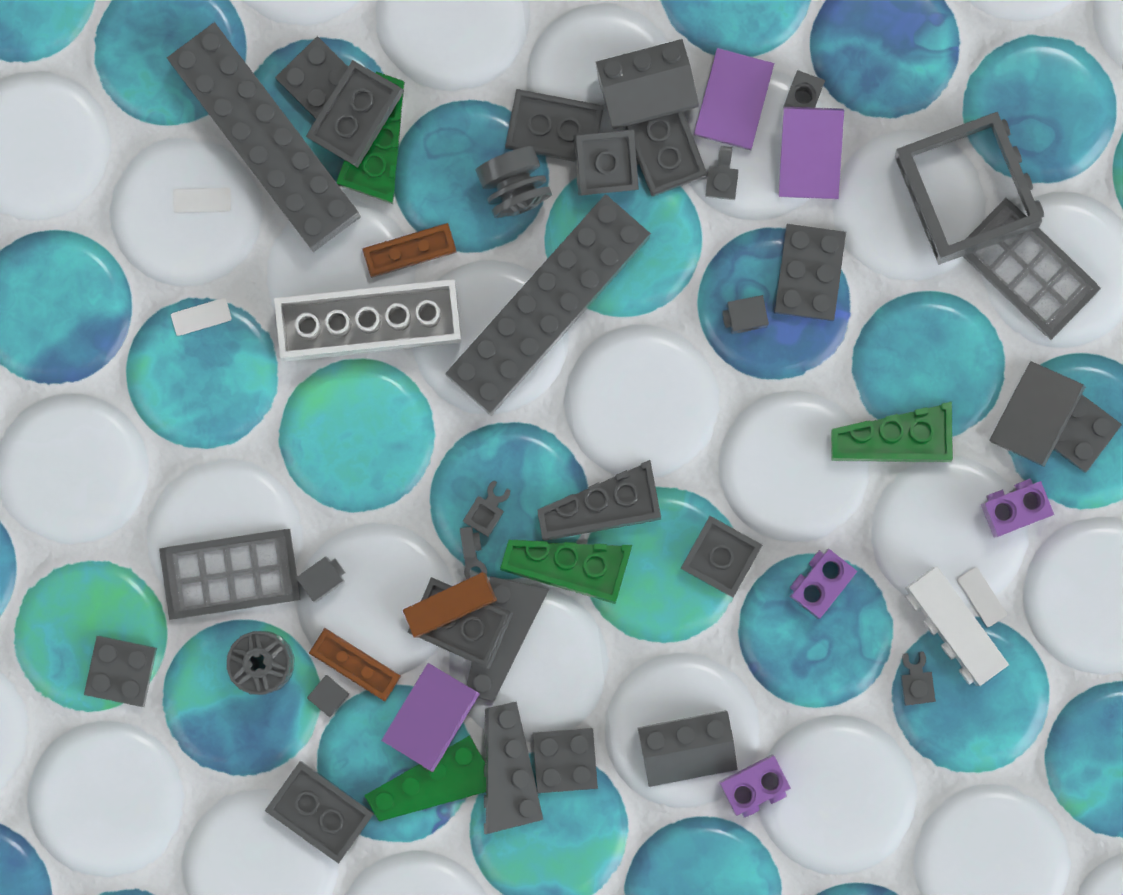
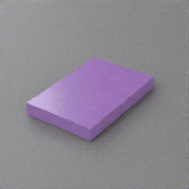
M717 48L694 135L751 150L775 63Z
M783 106L779 197L839 199L844 109Z
M427 663L381 741L433 772L480 693Z

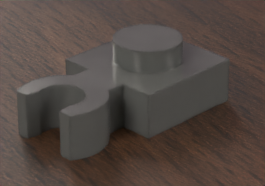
M492 481L489 484L487 499L485 500L478 496L463 520L464 523L487 537L490 536L504 513L503 510L497 507L498 504L506 501L511 492L507 489L502 496H496L493 493L497 485L496 481Z
M923 651L918 652L919 662L914 665L909 662L908 653L902 655L903 665L909 670L908 675H900L905 706L936 702L932 672H923L922 669L926 663V655Z

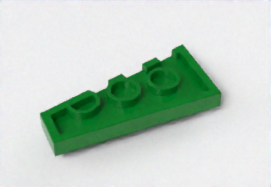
M376 71V74L404 90L405 82L403 80ZM404 93L358 168L344 160L336 182L339 186L393 204Z
M952 401L935 407H925L909 413L894 414L883 419L864 421L831 430V461L952 462L953 460Z
M508 540L500 570L616 604L633 545L615 546L595 543L592 545L576 544L573 542L548 543L547 541Z
M469 735L447 748L433 772L418 764L364 796L379 822L486 792V777H484V765H486V762Z

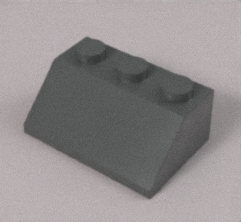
M683 39L596 61L598 81L612 129L699 107L691 66Z
M727 710L637 727L649 787L738 770Z

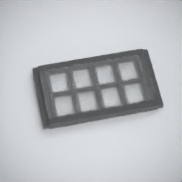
M1005 198L966 239L1027 216L1016 205ZM1040 228L963 256L1050 340L1101 289Z
M291 529L159 548L169 620L301 600L299 584L296 578L297 570Z

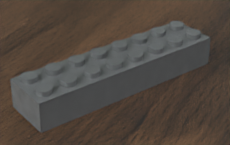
M215 22L167 57L170 64L313 252L361 217L357 209Z
M605 194L445 373L446 376L492 416L650 239L651 233Z

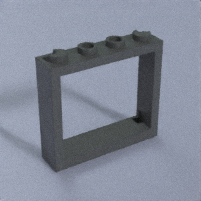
M998 111L896 149V162L938 265L1035 230L1042 223L1041 217H1044L1042 205L1039 200L1034 201L1030 191L1033 190L1032 181L1028 173L1023 174L1019 164L1022 162L1020 152L1017 146L1012 147L1008 138L1011 135L1010 128L1005 119H1000ZM992 128L1028 216L948 245L913 156Z

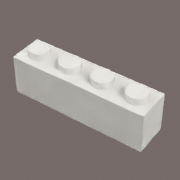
M938 566L933 567L905 588L909 593L905 596L906 600L915 611L920 608L926 617L923 623L932 635L938 633L944 641L941 645L942 649L951 660L957 659L962 666L959 672L969 685L974 682L976 686H981L1009 666L1006 659Z

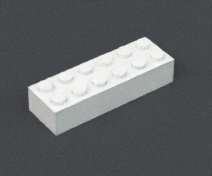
M455 279L274 298L280 359L283 361L462 343Z

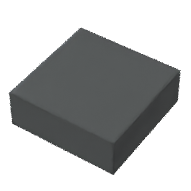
M325 675L307 699L327 716L331 717L349 696V693L331 677Z

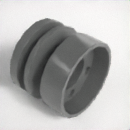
M533 146L509 151L483 163L475 169L483 189L497 188L498 190L487 198L489 204L500 203L492 209L494 218L522 214L537 207L541 202L552 196L550 187L538 188L546 182L545 175L530 176L531 173L540 167Z
M252 631L240 636L232 644L227 654L226 669L231 681L240 690L249 694L264 695L281 689L290 680L294 671L295 657L291 646L282 636L273 632ZM263 655L265 657L263 663L266 665L265 669L258 668L255 670V662L252 661L253 657L259 658Z

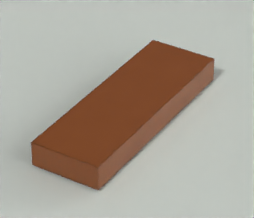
M448 223L362 248L371 278L457 253Z
M482 572L403 609V613L413 637L418 638L495 602L497 599L486 573Z
M327 628L323 629L309 651L310 655L383 701L387 700L401 677L392 669Z

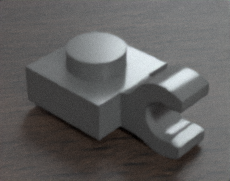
M720 146L718 167L709 166L705 197L735 200L739 169H730L733 147Z
M472 527L460 528L465 559L464 575L466 579L471 578L470 570L475 566L479 567L487 575L486 566L477 559L476 551L482 550L479 532L473 533Z

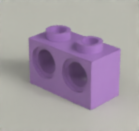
M1030 478L1015 484L1016 491L1005 495L1002 489L986 496L988 502L981 504V507L994 538L1054 515L1041 481L1033 484ZM1026 493H1032L1037 498V505L1033 510L1026 508L1023 504V498ZM998 504H1004L1009 509V517L1005 521L999 520L995 515V508Z
M826 549L824 553L819 550L808 563L812 568L804 577L800 574L790 586L793 592L789 597L817 619L824 615L858 572L830 549ZM829 561L835 563L838 567V574L833 579L826 578L822 572L823 565ZM809 585L816 586L820 592L819 599L814 603L808 602L804 598V590Z
M773 754L719 781L735 815L742 814L744 818L760 810L758 805L767 800L773 804L787 797L785 791L791 789ZM768 772L775 773L778 778L777 785L773 789H765L761 784L763 775ZM746 786L750 789L751 797L747 802L739 803L735 800L734 793L738 787Z

